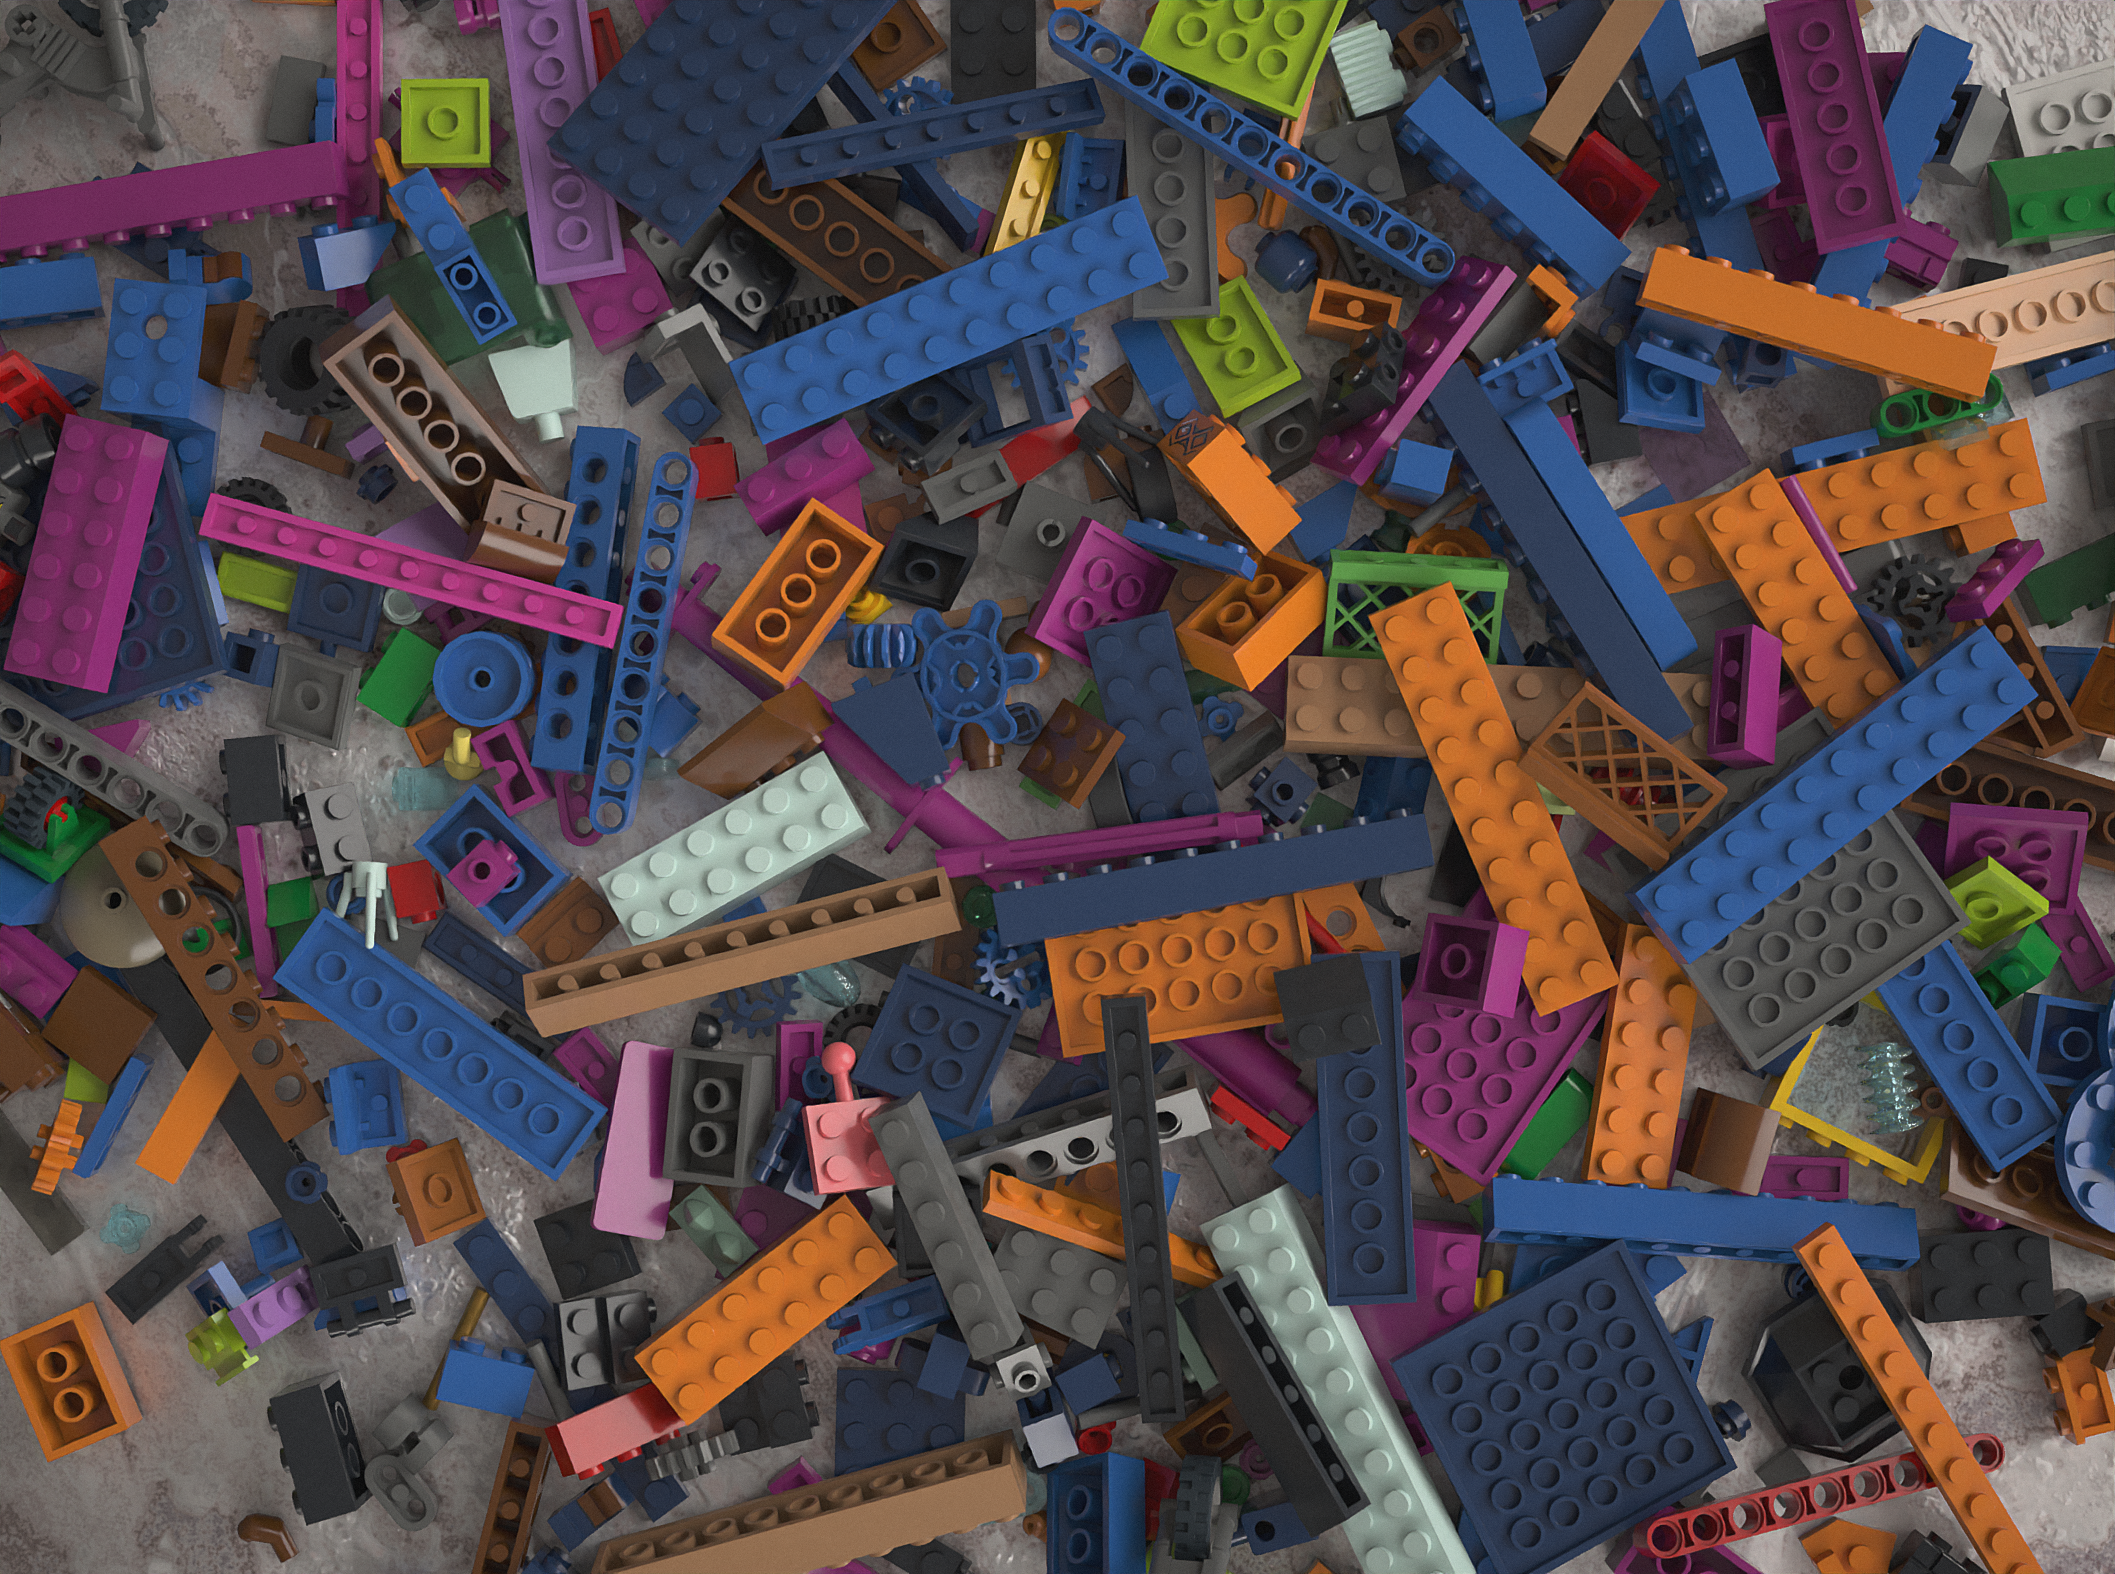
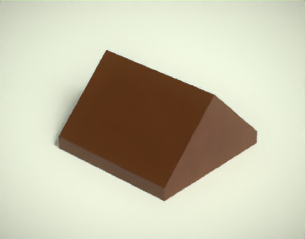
M1222 1381L1205 1392L1201 1398H1197L1185 1406L1186 1421L1162 1422L1160 1424L1163 1437L1182 1461L1185 1459L1186 1454L1220 1457V1460L1224 1463L1240 1452L1244 1444L1253 1438L1251 1431L1233 1403Z

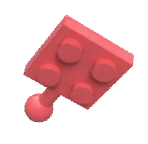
M844 1042L831 1043L824 1049L821 1062L825 1071L833 1076L836 1103L806 1106L801 1109L814 1195L896 1185L868 1121L870 1116L881 1105L890 1102V1098L883 1096L854 1100L850 1072L856 1064L855 1051Z

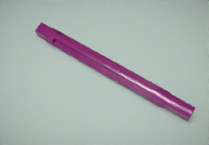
M1260 810L1238 813L1229 811L935 850L937 868L944 866L948 878L1217 844L1238 840L1239 838L1262 836L1264 833Z

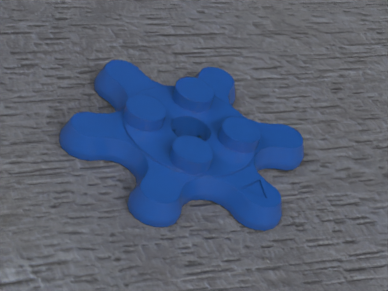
M980 600L974 604L968 623L959 629L949 627L941 615L933 608L928 607L917 610L912 617L911 624L914 633L923 643V658L914 667L896 669L890 677V680L907 673H913L922 698L932 708L933 717L931 721L943 751L949 750L955 745L961 727L969 722L982 726L988 738L994 743L1006 744L1012 741L1017 732V723L1006 708L1007 690L1016 684L1026 685L1032 683L1040 672L1038 660L1029 652L1007 654L1002 651L1001 645L997 641L996 633L1003 615L999 605L992 600ZM963 663L970 665L973 671L977 672V676H975L974 682L970 687H965L958 679V670Z

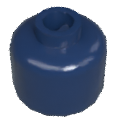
M1291 229L1281 231L1277 235L1270 231L1260 240L1254 250L1259 254L1254 265L1257 274L1280 294L1293 291L1295 294L1299 293L1310 283L1319 269L1315 265L1317 261L1316 251Z

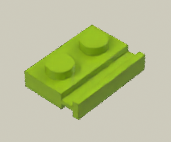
M226 1307L211 1315L185 1334L189 1341V1352L195 1361L199 1364H204L207 1370L214 1368L220 1379L215 1381L218 1387L259 1361L257 1355L251 1358L244 1348L247 1344L227 1315L228 1310Z

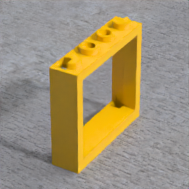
M1874 990L1859 1000V1002L1891 1017ZM1822 1025L1812 1032L1808 1043L1780 1078L1771 1076L1758 1105L1781 1112L1778 1124L1791 1129L1794 1122L1807 1128L1808 1131L1805 1137L1827 1148L1830 1147L1832 1141L1846 1147L1843 1156L1867 1167L1870 1160L1885 1166L1882 1175L1906 1186L1908 1179L1923 1184L1942 1146L1943 1124L1946 1119H1942L1939 1116L1930 1117L1908 1163L1786 1103L1824 1026Z

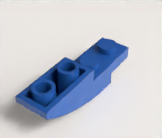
M428 167L389 188L388 191L432 262L435 272L479 345L518 324L455 210L450 206Z

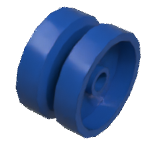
M489 630L463 634L447 644L435 662L432 680L436 698L447 714L462 724L485 727L504 723L523 713L535 696L538 674L535 660L523 643L510 634ZM482 670L488 672L491 678L489 685L484 687L480 683L484 678L480 674Z

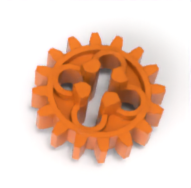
M62 1099L51 1127L40 1124L36 1137L46 1139L44 1147L33 1145L29 1158L39 1160L31 1190L52 1195L63 1167L73 1170L77 1157L68 1155L70 1147L81 1149L84 1136L75 1134L82 1111L81 1104Z

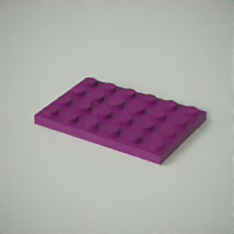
M1480 883L1458 917L1498 922L1484 887ZM1521 976L1514 1018H1508L1412 999L1414 979L1402 996L1408 1134L1477 1184L1486 1187L1606 1011L1610 988L1539 1017Z

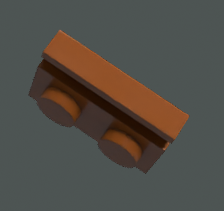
M578 876L521 928L516 935L527 944L529 949L548 969L581 960L620 924V921L614 910L602 897L589 886L582 876Z

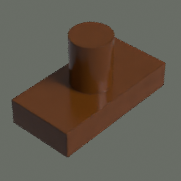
M319 415L308 416L299 442L265 430L260 447L270 452L348 480L351 479L356 465L347 459L324 451L334 421Z

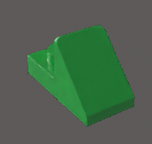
M311 876L268 885L267 924L268 928L276 927L283 961L286 960L320 913Z

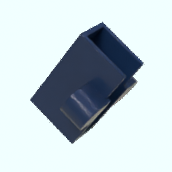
M950 1312L951 1319L937 1323L930 1343L911 1337H904L902 1339L894 1364L905 1372L919 1376L917 1388L954 1400L957 1390L974 1396L984 1395L991 1374L987 1364L969 1358L970 1350L953 1313Z

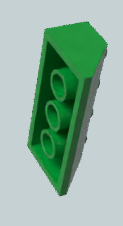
M2115 146L1991 161L1986 164L1997 248L2115 234Z

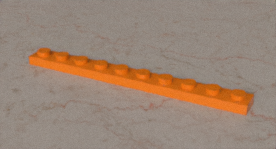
M1825 1222L1794 1244L1792 1249L1990 1574H2045L1833 1224Z

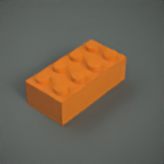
M812 497L712 633V648L780 694L789 689L875 570L882 556L884 546Z

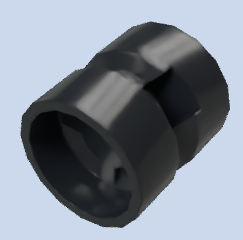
M43 412L21 422L19 431L15 428H9L0 432V477L13 489L38 479L40 470L45 469L49 473L52 472L62 428L51 415Z

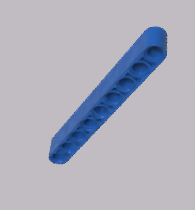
M679 452L663 454L656 461L652 475L589 809V820L592 827L604 835L621 834L627 831L634 822L699 482L697 465L690 458ZM676 462H683L687 468L685 479L679 484H670L667 479L668 468ZM667 505H675L679 512L677 522L673 526L662 527L659 522L660 510ZM666 547L670 553L669 565L665 569L655 570L651 565V555L656 549ZM651 590H658L662 596V605L658 611L647 613L643 607L644 595ZM649 632L654 639V648L648 655L640 656L635 650V640L640 634ZM635 675H641L646 682L645 693L638 699L631 698L627 692L628 680ZM630 717L636 721L638 733L632 741L626 742L620 737L618 728L624 719ZM619 760L624 761L630 769L628 780L621 785L615 783L610 775L612 765ZM609 803L616 804L622 812L620 823L613 828L608 826L602 818V812Z

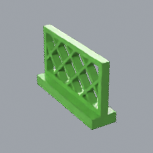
M1330 549L1328 564L1329 580L1322 646L1323 657L1386 660L1381 646L1373 638L1376 636L1373 628L1367 632L1355 619L1354 615L1371 601L1380 610L1385 608L1386 606L1377 596L1389 586H1400L1411 597L1450 580L1454 590H1464L1461 594L1458 595L1456 593L1463 611L1473 621L1469 624L1472 632L1479 628L1489 639L1487 654H1482L1485 663L1497 664L1504 592L1507 589L1509 571L1504 559ZM1338 583L1357 584L1366 595L1347 610L1337 599ZM1367 585H1377V586H1376L1374 589L1371 590ZM1410 587H1417L1420 589L1414 592ZM1476 591L1494 592L1492 606L1479 617L1464 602ZM1337 608L1342 613V615L1335 620V613ZM1491 618L1489 630L1484 623ZM1346 621H1349L1362 635L1350 646L1333 645L1334 631ZM1368 642L1372 647L1362 646H1364Z

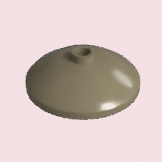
M98 844L85 852L69 870L60 893L59 909L62 925L74 947L90 960L114 968L143 966L166 954L100 845ZM143 852L137 857L135 867L140 875L154 877L162 869V860L154 852ZM168 889L160 895L159 907L165 914L175 915L183 910L185 897L179 890ZM115 893H119L122 898L121 904L113 909L110 905V898Z

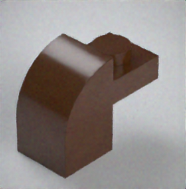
M1151 425L1137 427L1160 440L1164 438L1162 429L1152 431ZM1127 434L1128 438L1120 439L1136 452L1154 448V446ZM1111 444L1104 451L1097 447L1098 453L1128 492L1132 494L1134 489L1125 462V455ZM1085 453L1084 478L1091 505L1120 498L1092 459Z

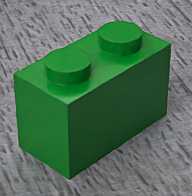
M402 627L399 633L393 631L381 648V653L384 656L375 669L370 667L361 677L358 689L361 691L356 700L400 728L409 727L434 689L432 678L435 662L443 650L411 629Z

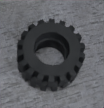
M323 304L289 308L288 311H280L274 315L275 321H268L265 324L263 330L266 335L259 336L256 344L261 348L260 354H255V364H260L262 372L257 373L260 382L265 381L267 384V388L264 391L269 398L277 397L276 405L282 410L290 409V414L296 416L306 415L308 417L350 409L351 405H356L354 400L324 365L320 379L317 378L310 365L309 351L312 342L318 347V345L357 316L349 317V310L343 307L334 308V305Z

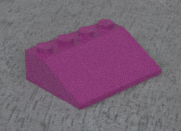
M1413 1219L1417 1302L1348 1305L1392 1397L1395 1399L1408 1401L1388 1360L1473 1314L1481 1235L1470 1223Z

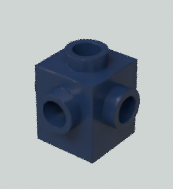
M1285 756L1277 761L1270 770L1263 766L1248 783L1252 791L1245 800L1252 806L1249 809L1250 811H1261L1262 824L1266 826L1273 824L1277 828L1289 821L1294 825L1309 808L1310 805L1305 800L1318 784Z

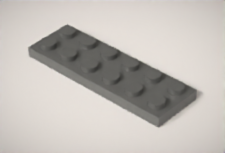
M1135 71L1128 78L1133 85L1138 87L1146 86L1152 80L1151 76L1145 71ZM1184 77L1192 83H1194L1195 85L1202 88L1203 90H1205L1206 92L1210 93L1209 86H1206L1197 81ZM1171 94L1165 99V103L1171 109L1181 110L1188 105V100L1181 94ZM1124 97L1128 197L1138 196L1169 276L1165 280L1132 293L1133 321L1219 318L1220 303L1213 153ZM1208 117L1201 124L1207 132L1212 133L1211 117Z

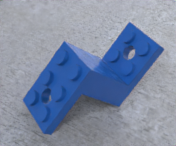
M115 278L101 410L131 423V428L141 429L159 422L168 425L176 459L182 467L181 479L191 517L203 518L210 493H214L225 398L224 391L198 378L207 289L197 286ZM156 316H163L167 322L166 333L159 339H150L146 333L147 323Z

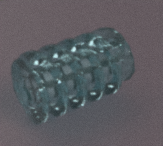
M1898 1041L1854 1047L1855 1052L1868 1054V1059L1858 1063L1857 1069L1871 1071V1076L1860 1081V1086L1874 1089L1873 1094L1862 1099L1863 1103L1877 1107L1876 1111L1865 1116L1866 1121L1879 1123L1880 1128L1868 1134L1907 1131L1924 1123L1922 1116L1909 1114L1910 1111L1921 1105L1920 1100L1906 1096V1094L1916 1090L1918 1084L1916 1081L1903 1078L1915 1071L1913 1064L1901 1062V1059L1912 1053V1048L1899 1045Z

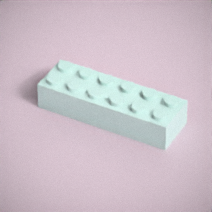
M822 751L597 879L633 946L699 930L815 865L817 861L831 853L834 854L870 834L872 831L832 758Z

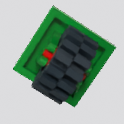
M43 764L42 768L37 766L33 769V775L27 773L23 777L24 784L22 786L17 784L13 790L16 792L15 797H9L7 805L10 807L0 815V853L53 884L85 852L91 849L110 831V819L83 804V801L80 800L85 795L82 787Z

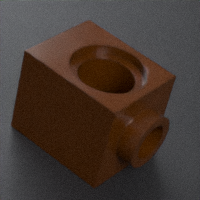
M1437 5L1396 35L1393 42L1395 48L1393 56L1404 72L1407 73L1411 70L1416 79H1418L1458 51L1464 39L1440 5ZM1419 36L1428 37L1434 42L1435 50L1430 53H1422L1416 49L1413 40Z

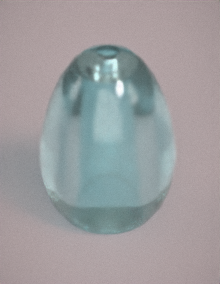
M848 960L795 973L799 980L798 982L806 992L828 1005L841 1008L850 1007L861 995L860 981Z

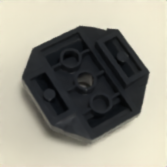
M1867 1279L1927 1380H1929L1932 1352L1902 1302L1886 1280ZM1815 1286L1760 1322L1753 1340L1749 1359L1746 1358L1741 1375L1782 1441L1788 1447L1853 1463L1902 1431V1428ZM1852 1365L1850 1373L1843 1378H1839L1840 1372L1846 1366Z

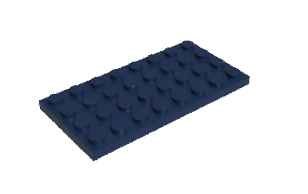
M673 0L546 144L553 154L682 248L761 158L760 144L776 141L898 0Z

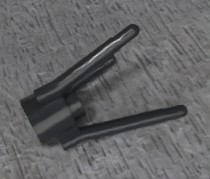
M1092 406L1081 417L1073 430V434L1081 439L1078 448L1092 459L1131 511L1137 512L1139 510L1138 504L1096 448L1098 447L1101 451H1104L1111 444L1140 467L1148 469L1150 466L1149 462L1116 437L1119 432L1117 429L1158 448L1157 444L1161 440L1119 419L1109 410L1103 413L1095 406Z

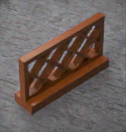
M1588 681L1581 685L1536 737L1533 735L1522 748L1523 753L1520 755L1516 765L1656 872L1665 865L1670 853L1719 803L1728 790L1721 782ZM1587 698L1601 709L1602 721L1578 722L1576 708ZM1570 716L1571 723H1563ZM1628 729L1637 736L1638 748L1613 749L1611 730ZM1604 731L1606 750L1582 751L1580 732ZM1572 732L1575 751L1558 752L1547 744L1546 741L1554 733ZM1664 756L1672 762L1674 775L1649 776L1646 757ZM1639 758L1642 776L1617 778L1615 759ZM1608 759L1610 778L1593 779L1585 773L1584 761ZM1680 769L1686 774H1680ZM1699 783L1710 791L1711 794L1703 802L1684 803L1682 784ZM1675 784L1677 803L1652 804L1650 786ZM1643 786L1645 805L1626 804L1620 799L1619 787ZM1687 812H1693V813L1686 819V814H1685V813H1687ZM1678 813L1680 827L1669 836L1655 826L1654 814Z

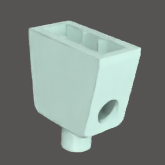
M567 336L489 354V362L514 420L519 424L535 422L540 444L564 439L560 416L575 413L579 408L576 350L573 341Z

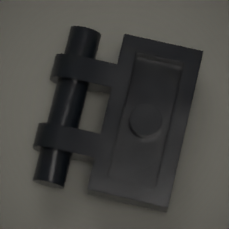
M396 1242L309 1268L320 1310L336 1306L339 1309L341 1318L327 1321V1330L331 1338L345 1334L349 1338L363 1334V1329L383 1323L387 1327L400 1323L401 1318L416 1314V1306L412 1297L396 1301L393 1296L392 1290L408 1285ZM375 1295L379 1307L362 1312L356 1309L354 1301Z

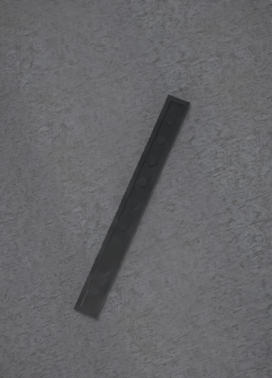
M1146 992L1102 995L1101 1009L1142 1424L1186 1421Z

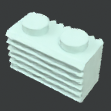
M1372 20L1334 34L1326 54L1341 95L1347 98L1351 121H1360L1402 106L1404 101L1403 95L1408 93L1407 85L1401 70H1393L1389 55L1393 54V47L1386 29L1379 30L1377 22Z

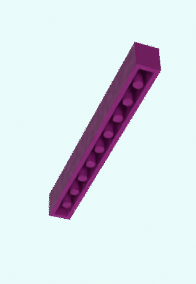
M328 140L0 197V265L7 264L6 257L21 255L22 259L48 257V250L62 248L63 252L66 253L89 250V243L104 241V245L108 246L127 244L131 242L130 236L145 233L146 238L168 237L172 235L171 229L186 226L187 231L209 230L213 228L214 221L228 219L229 224H245L255 221V214L270 212L271 217H286L295 215L297 213L296 207L312 205L313 210L338 207V200L351 198L343 146Z

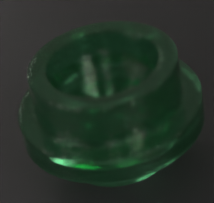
M974 886L968 890L962 900V914L965 920L974 927L989 928L996 924L991 896L997 892L990 886Z

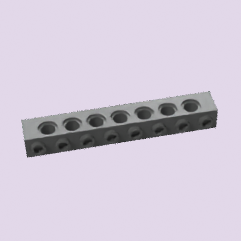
M1193 1063L1154 1075L1160 1144L1183 1137L1196 1136L1202 1131L1213 1128L1209 1102ZM1109 1089L943 1141L961 1185H980L981 1201H983V1184L990 1170L1036 1185L1039 1182L1061 1175L1074 1174L1078 1170L1093 1165L1115 1161L1116 1152ZM897 1185L866 1189V1194L884 1231L895 1228L892 1191L899 1190Z

